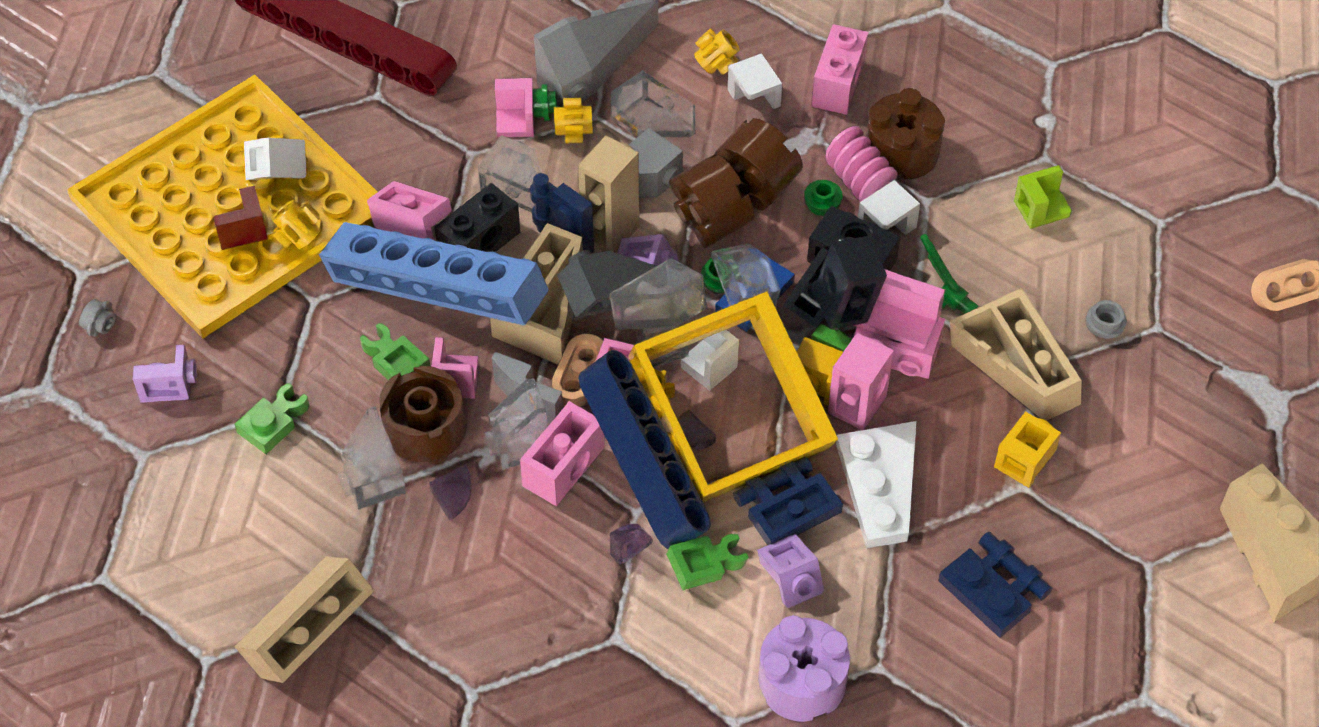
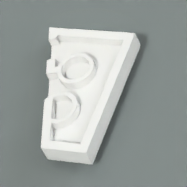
M917 421L837 435V450L866 549L906 542L908 540Z

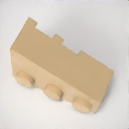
M549 223L545 225L524 258L537 262L549 291L525 326L490 318L492 337L559 365L567 346L574 313L557 274L569 264L568 259L571 256L583 251L581 236Z
M1022 288L950 320L951 346L1041 419L1047 421L1081 405L1082 380Z
M1261 463L1229 484L1220 511L1240 553H1245L1253 570L1252 578L1257 588L1261 587L1270 606L1268 612L1273 622H1276L1319 593V522Z

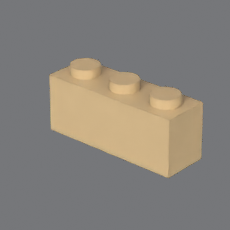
M605 135L578 165L579 194L592 203L594 247L603 252L611 251L616 253L621 239L630 238L639 228V152L635 151L630 145L618 142Z
M326 556L234 647L260 678L284 683L375 590L349 558Z

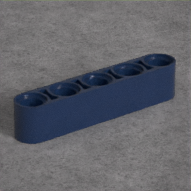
M617 350L607 352L580 372L578 376L580 388L659 542L666 549H669L671 545L696 539L709 530L711 526L709 514L632 364L625 355Z

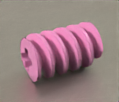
M853 126L845 129L832 140L831 144L827 147L825 156L828 165L834 169L840 179H843V183L851 189V193L861 202L893 180H896L897 171L893 167H889V162L885 157H880V151L876 147L871 146V140L867 136H863L864 132L859 126Z

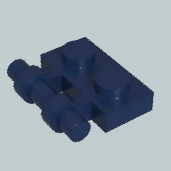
M536 174L533 177V184L530 186V198L535 204L531 213L532 221L536 225L537 231L541 233L545 225L549 223L581 236L583 251L590 250L593 253L592 203L565 183H562L557 188L549 182L546 174Z
M807 457L782 465L777 471L763 478L757 476L746 481L745 487L733 492L738 506L742 507L752 501L757 504L749 508L748 518L767 545L793 534L799 535L842 513L843 503L821 473L807 480L804 478V475L813 471L812 464ZM784 485L790 487L775 496L771 493Z
M989 531L978 542L989 553L987 556L981 559L969 548L940 572L938 581L1001 638L1030 613L1032 604L1023 596L1031 591L1042 601L1051 593L1052 587L1042 579L1043 573L1034 565L1028 566L1014 554L1015 548L1005 539L1000 541ZM1003 566L1016 580L1009 584L996 570Z

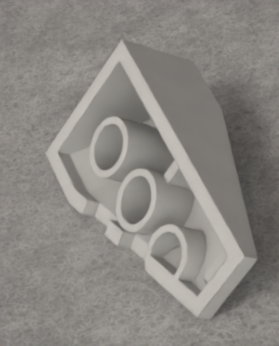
M634 0L622 3L616 11L605 13L602 9L591 12L589 18L578 20L575 16L564 18L535 34L537 86L542 88V84H548L549 91H556L557 107H564L563 98H581V103L586 101L658 26V0Z

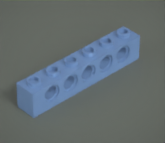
M344 222L319 254L333 282L524 326L549 291L537 262L529 259L508 257L496 252H485L467 248L463 245L437 242L430 238L423 239L404 235L397 231L390 232L372 228L368 225Z

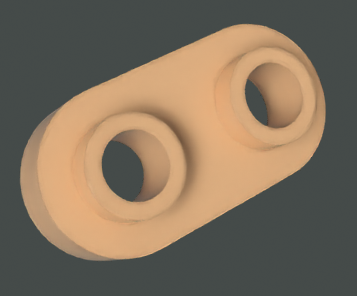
M1301 259L1261 272L1252 284L1251 293L1253 300L1262 308L1279 311L1319 298V261ZM1306 272L1307 280L1302 284L1301 277ZM1271 283L1272 292L1267 295V287Z
M577 335L566 346L552 378V388L562 391L564 407L569 401L579 407L587 403L580 388L578 376L580 372L597 359L603 340L596 335ZM585 357H589V358H591L592 360H590V361H584V360H581V359H582V358H585ZM570 389H577V390H579V391H576V392H568V390H570Z

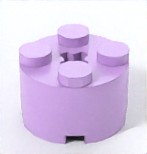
M794 615L782 619L780 624L768 633L763 641L760 652L758 682L769 707L778 715L798 722L811 721L813 717L826 712L829 714L834 711L841 703L846 690L850 665L847 638L829 624L817 619L800 618Z

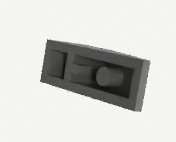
M590 250L578 252L568 259L569 264L557 274L575 318L668 299L688 282L685 274L611 251L594 254Z

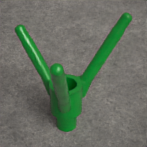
M922 234L920 239L928 252V259L944 282L942 289H945L942 308H945L947 305L953 311L958 309L963 314L977 309L979 306L967 297L969 292L954 280L928 235Z

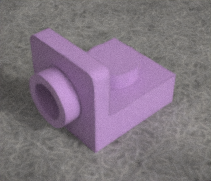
M663 234L621 239L617 254L669 270H678L679 259L677 252L670 246Z
M176 345L175 363H152L134 366L133 382L140 403L189 400L190 383L197 382V366L195 359H189L185 345Z
M796 534L757 550L760 564L779 585L782 602L787 608L824 592L818 558Z

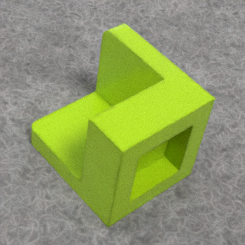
M1060 165L1019 176L1014 202L1030 229L1069 218L1072 210L1059 190L1063 176V170Z

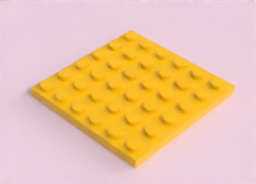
M255 74L67 189L70 199L202 339L322 261L319 254L344 222L373 227L374 224L367 200L378 192ZM268 137L305 140L306 177L300 179L271 178L246 180L244 141ZM255 185L268 239L222 250L214 223V216L244 209L239 189ZM291 200H294L299 207L308 201L320 214L318 216L319 221L315 223L320 228V232L309 244L301 249H298L293 243L284 248L272 235L274 233L273 229L277 226L272 221V217Z

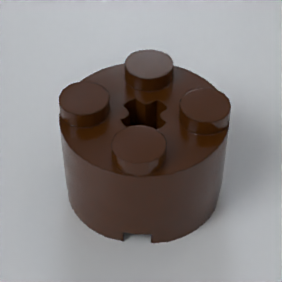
M906 88L900 93L883 97L870 108L866 136L871 140V146L876 147L880 151V157H885L889 162V167H893L897 171V175H904V179H916L933 170L938 161L945 118L937 105L923 97L918 90Z
M753 118L749 123H747V120L743 121L714 155L722 156L731 165L742 182L737 186L739 191L744 195L748 194L753 207L763 211L802 171L803 163L796 148L790 152L783 144L788 138L780 130L766 121Z
M720 155L708 157L669 180L673 193L679 199L674 203L678 216L684 223L692 221L696 226L694 228L695 235L705 248L747 225L755 217L753 205L748 194L741 197L737 187L742 183L731 165Z
M431 366L414 367V372L402 376L400 372L387 381L379 398L387 446L404 459L414 462H428L433 465L441 464L448 458L449 454L457 449L465 436L466 418L462 393L455 379L449 373Z

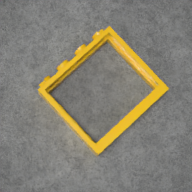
M767 291L633 346L628 355L630 363L703 503L745 485L746 481L757 476L760 478L767 476L791 461L795 462L803 457L809 458L823 452L838 440ZM750 320L808 442L707 484L650 361Z

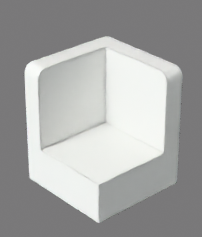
M762 53L729 65L728 92L734 100L744 96L752 100L764 95L773 109L781 107L782 82Z
M268 137L244 141L246 180L271 178L300 179L306 177L305 140Z
M893 180L859 203L858 218L871 224L876 223L885 230L895 225L906 235L917 228L920 203Z
M727 330L704 338L681 358V368L710 391L737 368L739 339Z

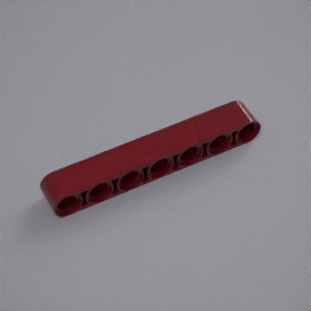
M234 0L242 9L428 96H434L457 70L455 59L446 50L338 0Z

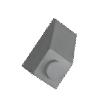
M647 128L629 144L635 151L639 152V198L660 196L670 187L669 180L683 172V150L652 129Z

